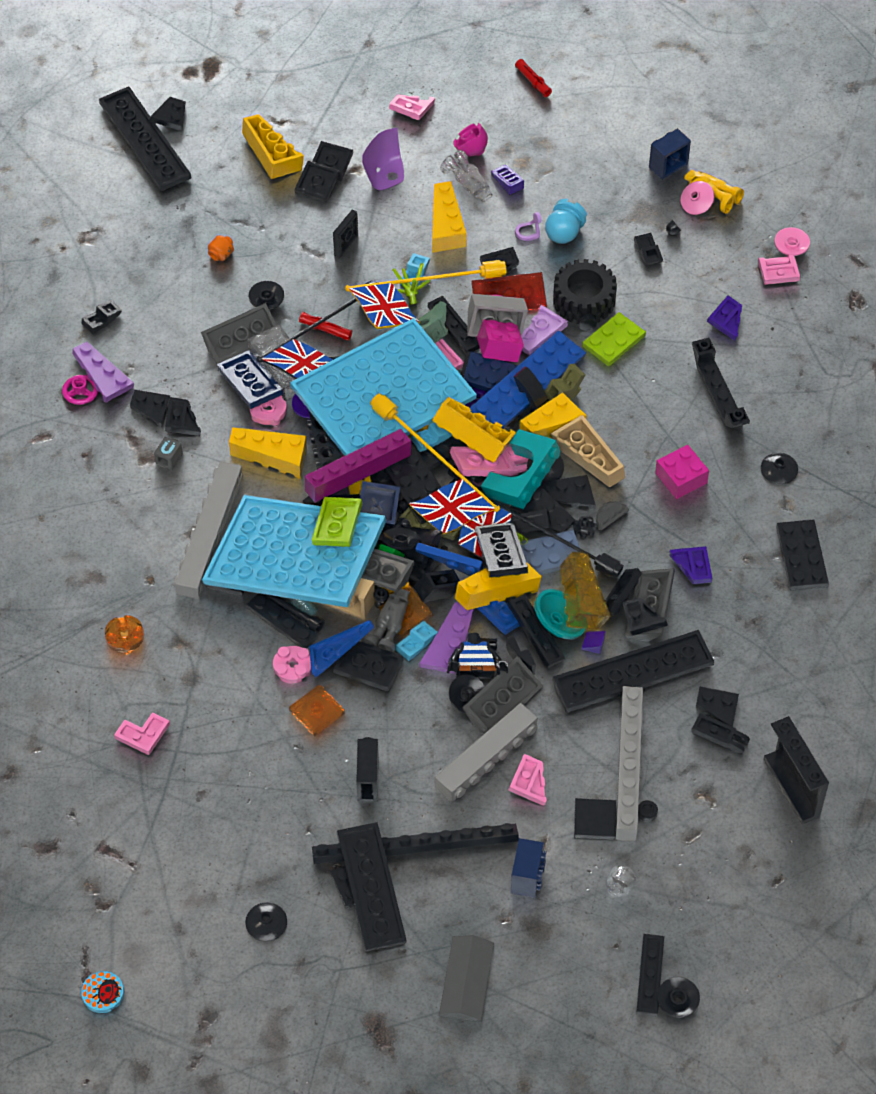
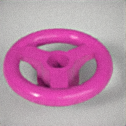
M75 375L69 378L62 388L64 398L69 403L75 405L87 404L98 395L94 382L87 375ZM86 381L93 385V392L87 389ZM72 384L73 388L68 392V387ZM77 394L87 396L85 399H74L72 397Z

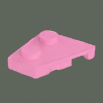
M397 95L390 102L389 109L420 120L433 106L435 98L429 97V100H419V96Z
M524 754L508 790L544 806L547 799L544 791L543 762Z

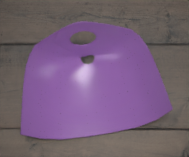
M397 128L380 132L369 143L362 155L365 173L372 186L377 190L388 189L404 180V167L400 154ZM394 172L398 177L395 180H389L387 174Z

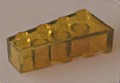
M571 552L560 565L562 585L565 586L563 596L567 603L565 607V614L568 615L567 627L599 630L611 617L588 553Z

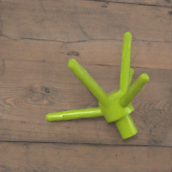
M423 263L419 266L416 278L421 276ZM393 268L392 271L398 280H402L400 274ZM403 268L404 279H408L406 270ZM413 279L411 285L410 282L401 283L404 290H397L399 293L405 294L406 297L409 296L410 305L417 304L416 295L418 290L427 285L431 280H426L417 286L419 281Z

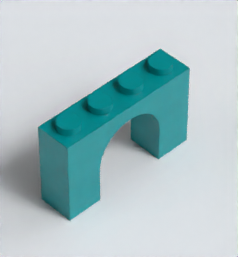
M519 429L510 441V445L515 455L533 460L532 466L524 474L516 477H506L490 472L482 483L481 488L487 498L524 509L536 489L541 485L545 475L549 473L555 460L559 458L561 450L556 440Z

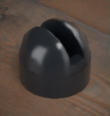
M673 220L666 225V232H669V235H676L681 231Z

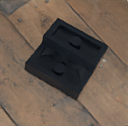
M412 527V531L420 536V543L438 548L442 531ZM416 547L400 551L405 554L404 558L413 560L414 563L427 564L429 557L415 550Z

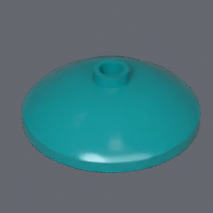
M547 589L537 596L535 612L546 630L563 639H576L585 632L587 627L586 615L578 602L570 595L560 590Z

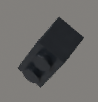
M454 569L429 572L420 578L414 585V588L422 602L449 599L456 593L457 584L460 582V579Z

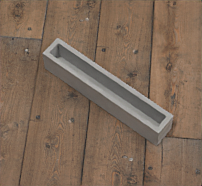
M518 704L435 776V788L451 802L456 798L462 797L468 787L477 784L484 773H489L499 760H504L513 748H518L522 744L523 739L536 732L538 717L523 704Z

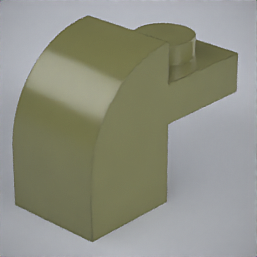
M569 364L561 378L550 381L545 390L548 399L552 400L563 392L572 400L581 391L579 386L586 375L575 364Z

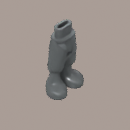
M400 589L398 592L394 591V594H390L375 621L376 630L373 634L365 635L360 641L394 652V636L402 628L410 592ZM387 629V634L385 638H382L384 632Z

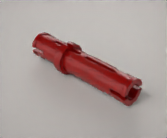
M519 59L515 63V67L532 83L534 89H537L544 97L550 96L552 89L545 83L543 77L538 76L523 59Z
M302 312L299 317V323L311 326L321 320L322 317ZM324 321L313 328L316 331L321 330L346 341L350 340L353 332L328 321Z

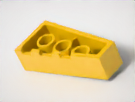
M256 114L243 118L242 134L271 179L302 171L304 155L301 152L295 151L294 146L291 143H287L280 133H276L262 116Z
M451 181L434 184L432 253L467 247V232Z
M448 397L441 404L432 421L438 427L450 432L454 438L466 443L470 449L482 454L486 460L494 463L505 451L516 432L511 429L509 432L502 429V424L498 422L493 424L487 421L483 414L472 413L469 407Z
M232 427L229 439L231 456L252 463L255 461L261 463L263 467L269 468L270 466L278 469L281 473H290L294 477L301 479L307 451L306 436Z
M528 563V573L489 578L485 568L458 582L455 599L466 610H471L489 605L492 601H505L506 598L511 596L517 598L527 592H531V594L538 592L542 576Z

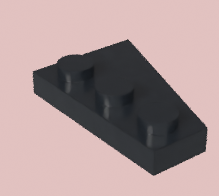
M587 475L541 482L540 486L559 504H569L571 507L577 508L578 506H588L589 509H595L596 507Z

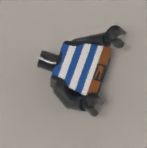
M475 632L469 633L467 635L468 642H461L460 648H456L448 659L447 673L449 674L450 671L456 672V678L461 675H473L478 679H493L495 671L497 675H500V671L508 673V663L502 661L496 651L490 648L489 642H479V634Z

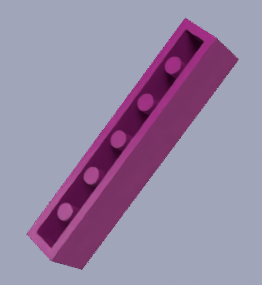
M402 429L382 437L305 475V491L314 502L330 496L410 456L411 440Z

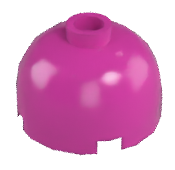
M473 123L460 131L458 140L455 138L453 141L454 147L462 155L467 157L479 156L485 151L488 135L480 123L477 126Z

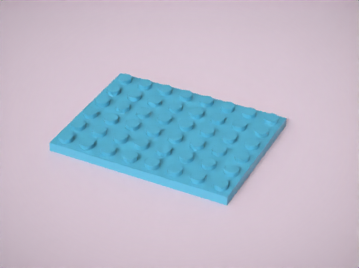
M415 318L290 382V387L344 456L399 429H402L407 436L411 434L395 419L385 421L372 409L370 402L379 393L387 396L398 406V414L396 416L414 432L434 422L432 421L433 417L448 397L465 405L476 399L477 396Z
M244 495L202 579L203 583L229 589L348 607L386 523V517L360 512L350 547L313 545L311 539L321 506Z

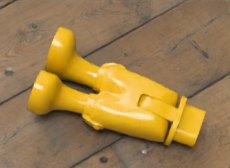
M690 170L684 177L689 184L696 181L708 183L714 191V198L721 202L720 210L724 214L730 212L733 203L737 205L743 199V189L726 185L725 181L707 173Z

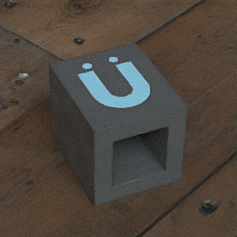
M164 437L154 452L155 463L173 470L183 454L182 444L176 439Z

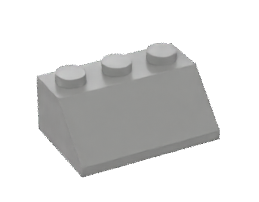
M471 294L468 307L467 335L477 337L482 320L514 323L518 326L520 335H522L528 312L524 298Z

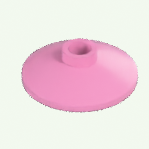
M703 181L689 184L681 195L683 209L692 215L705 213L714 202L712 187Z
M789 227L780 230L776 234L774 243L781 253L798 256L808 250L810 239L803 230Z

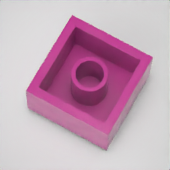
M482 320L477 340L483 358L518 363L524 345L518 326L511 322L502 323L496 320Z
M687 444L658 459L655 474L675 499H678L707 484L709 469Z

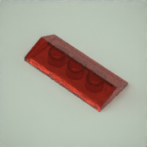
M542 272L471 281L472 294L524 298L528 310L539 309L541 305L547 308Z

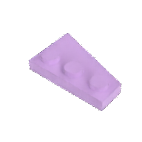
M541 305L538 314L532 318V323L521 335L524 344L522 351L530 356L557 331L561 332L568 326L567 320Z

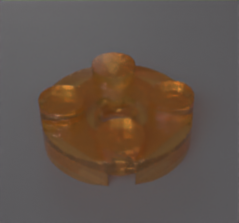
M124 615L123 618L119 619L115 617L105 627V640L111 649L123 652L124 654H130L142 644L144 629L141 622L133 616ZM126 631H128L127 636H121V632L125 633Z

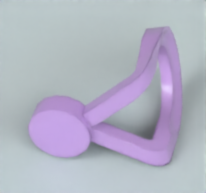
M539 212L533 213L534 220L521 223L516 227L515 235L518 239L530 241L539 238V223L542 222ZM535 223V234L523 236L519 233L520 228Z

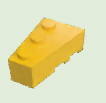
M562 392L520 420V429L552 439V432L581 415L587 420V415Z

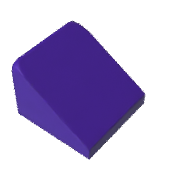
M606 631L586 632L581 650L601 654Z

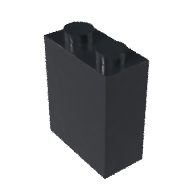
M365 737L357 740V801H378V739Z

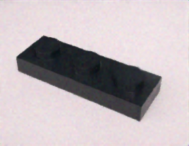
M639 568L626 569L598 610L602 617L615 616L620 611L623 602L628 599L629 593L639 582V578L642 575Z

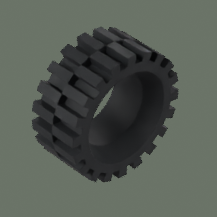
M578 259L574 260L573 265L568 262L565 268L561 267L559 269V273H556L554 280L553 305H555L557 312L560 311L562 318L567 316V321L572 323L574 319L576 324H578V319L581 316L590 314L595 316L596 322L599 323L601 317L605 320L608 317V313L611 314L613 312L616 302L617 283L615 275L612 276V270L608 269L606 271L605 264L602 263L599 266L598 261L593 260V263H588L589 259H584V262L580 263ZM579 283H588L597 286L601 291L592 297H580L573 294L569 287Z

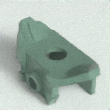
M440 301L432 310L418 319L420 321L419 325L434 343L448 334V329L444 325L446 321V303Z

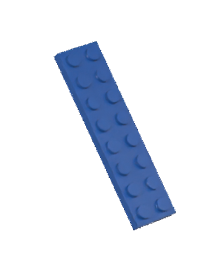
M557 331L470 407V412L481 413L487 421L493 424L498 422L502 424L501 428L504 429L530 406L525 392H519L513 377L522 368L528 367L545 391L552 379L561 378L569 364L576 365L585 357L586 352L563 333Z

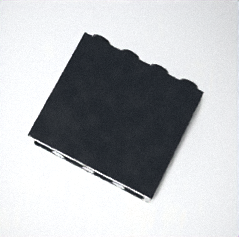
M788 716L771 723V726L778 736L776 750L764 755L763 760L803 825L820 818L829 781L791 718Z

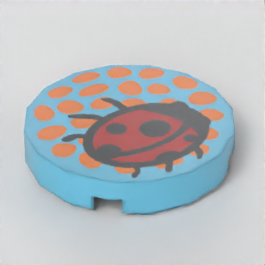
M100 971L90 975L84 981L81 988V996L84 1004L90 1011L108 1013L121 1004L124 998V986L121 979L114 973Z

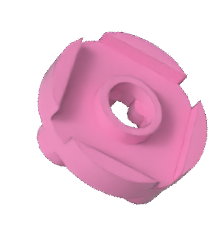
M279 396L250 409V414L254 422L276 426L285 417L287 405L282 396ZM271 406V410H265L264 408Z
M299 646L280 647L278 653L273 658L275 675L280 677V680L285 683L294 684L301 682L303 678L311 674L309 651ZM295 662L298 665H294V668H291L288 663Z

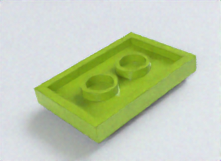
M618 312L583 341L582 347L607 366H611L646 336V331Z
M324 497L311 539L312 544L350 547L361 511L362 500L358 498Z

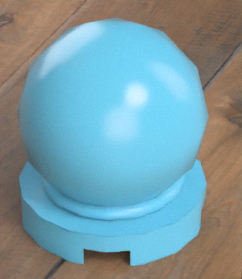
M560 199L555 204L553 212L547 217L545 231L548 238L558 244L570 243L577 237L579 229L586 223L587 212L577 202L573 204L567 202L568 199Z

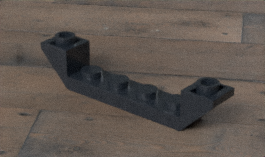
M710 338L693 341L692 347L697 370L723 424L731 428L749 424L750 420L744 407H737L715 362L716 350Z

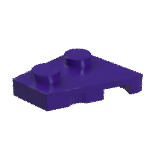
M727 295L708 317L707 322L735 341L738 337L742 304Z
M706 546L671 549L669 551V556L692 584L712 583L713 578Z

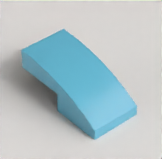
M413 253L407 263L406 273L408 279L416 278L421 263L424 265L420 277H424L430 258Z
M435 422L429 424L427 430L416 433L431 447L440 444L452 436L447 430L438 427ZM413 435L411 436V441L420 452L427 450Z
M423 621L410 630L408 637L396 644L395 650L406 660L410 661L429 645L438 632Z

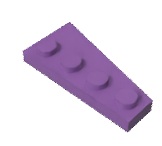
M87 341L73 348L72 354L82 369L86 370L88 378L94 382L96 390L102 394V399L105 403L134 388V382Z
M459 602L454 603L420 661V668L447 672L448 659L456 648H460L461 642L467 641L474 609L466 610Z

